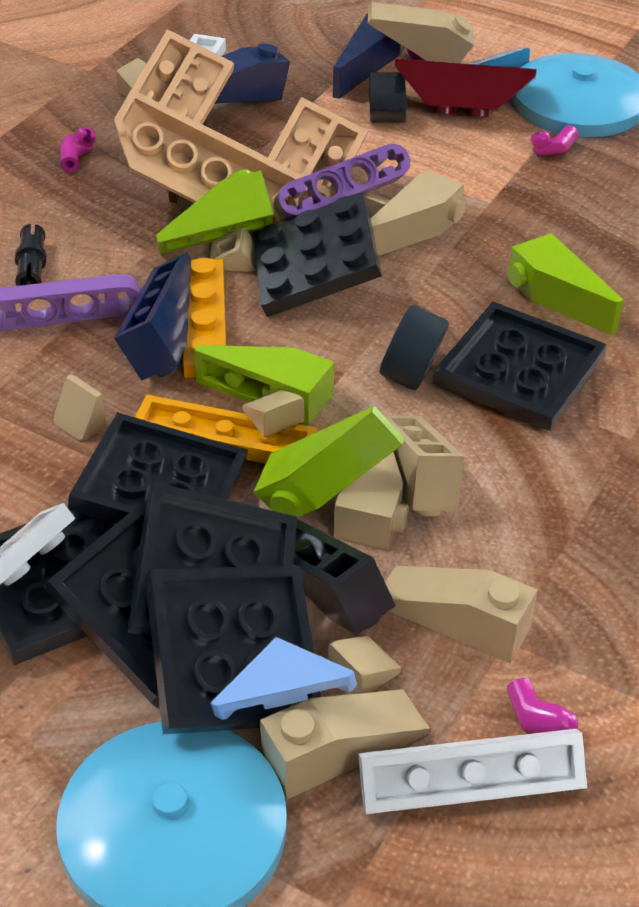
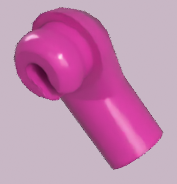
M571 125L565 126L556 137L551 139L548 131L543 130L541 134L538 131L530 139L534 146L532 150L539 156L564 154L577 140L579 133Z
M80 127L77 133L70 134L62 140L60 144V164L63 170L67 172L75 171L79 166V158L92 150L96 135L91 128Z
M528 678L516 679L507 686V693L519 724L526 733L533 734L578 729V719L575 714L566 710L561 705L538 700L532 682Z

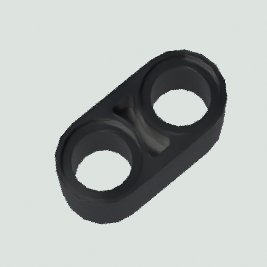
M370 72V122L405 123L406 84L405 78L400 72Z

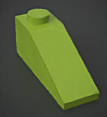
M239 170L230 174L229 178L220 181L156 234L159 255L213 242L241 228H246L248 232H253L273 223L274 213L262 171L251 173V170Z
M552 233L512 246L510 264L507 269L508 279L530 301L610 335L618 332L624 300Z
M198 345L194 349L196 383L248 403L280 390L298 394L304 399V422L301 423L308 426L334 395V362L298 348Z
M374 405L272 452L254 489V493L272 511L297 517L320 508L403 445L405 438Z

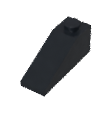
M297 519L293 566L301 567L305 595L330 620L355 635L373 627L384 614L396 606L374 557Z

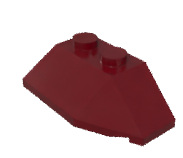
M395 59L394 65L424 103L428 106H434V113L454 115L455 108L469 109L468 116L489 117L490 111H499L534 81L537 74V69L407 59Z

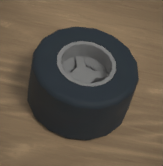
M411 305L404 314L387 348L380 366V374L405 387L417 390L436 356L448 329L449 322L425 309Z

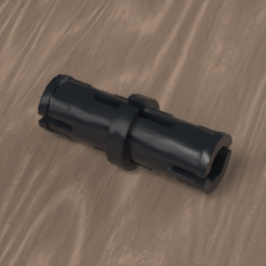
M31 224L21 228L20 246L15 251V264L18 266L15 278L16 286L27 285V281H31V284L42 283V269L45 267L47 259L44 249L46 234L45 230L35 224L34 234H31Z

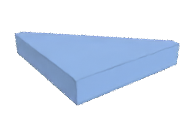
M276 637L211 702V706L215 716L225 720L237 709L263 704L265 709L306 701L308 700L307 694L332 688L351 692L357 686V681L353 670Z

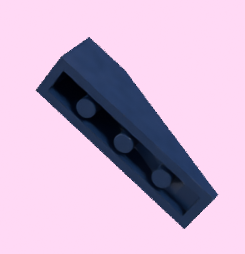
M368 13L333 67V98L340 99L368 79L370 72L379 71L400 56L405 48L369 25Z
M261 43L258 47H243L222 55V57L234 63V70L214 104L282 100L290 60L279 53L277 47Z
M188 252L153 268L114 337L141 381L153 375L164 377L176 370L180 365L179 361L187 346L191 257Z

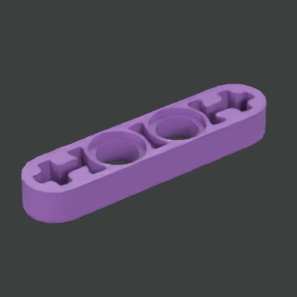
M387 144L288 182L279 190L274 198L275 211L281 218L287 220L298 216L306 210H315L334 203L341 197L353 196L361 192L365 194L396 182L410 167L409 154L400 145ZM387 158L390 161H397L398 166L396 168L388 166L381 169L378 173L377 167ZM352 167H360L365 170L368 176L367 184L360 185L355 183L350 176V169ZM323 179L330 181L335 187V196L331 198L322 196L317 189V182ZM306 192L308 193L309 198L304 199L297 206V209L294 205H287L285 202L289 194L292 199L303 196Z
M117 274L0 288V307L2 310L0 313V331L126 316L140 293L138 281L132 276ZM126 292V297L118 298V293ZM104 293L105 301L100 302L99 294ZM79 294H86L92 298L88 304L83 306H77L70 302L72 297ZM36 299H44L51 303L48 308L41 311L28 307L29 303ZM20 303L21 311L16 312L15 304Z

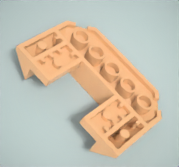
M167 29L114 118V124L130 171L195 203L220 181L229 178L230 174L245 169L251 170V173L261 170L274 213L273 223H279L285 220L275 211L274 198L285 184L357 155L368 134V130L303 97L300 98L268 157L203 125L232 74L234 63ZM323 179L317 182V189L322 196L327 198L335 196V187L330 181ZM306 192L303 196L292 199L289 194L285 202L287 205H294L297 209V206L304 199L309 198L308 193Z

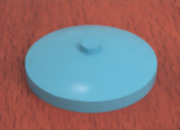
M559 53L536 58L521 67L537 69L536 79L511 99L512 104L523 118L542 129L559 134L565 126L571 125L578 130V137H604L622 133L639 124V73L621 62L593 54Z
M162 722L142 725L117 735L97 748L83 761L69 780L59 804L56 824L61 861L70 884L89 907H245L265 888L279 865L286 840V802L281 783L268 760L252 744L233 732L223 730L163 734Z

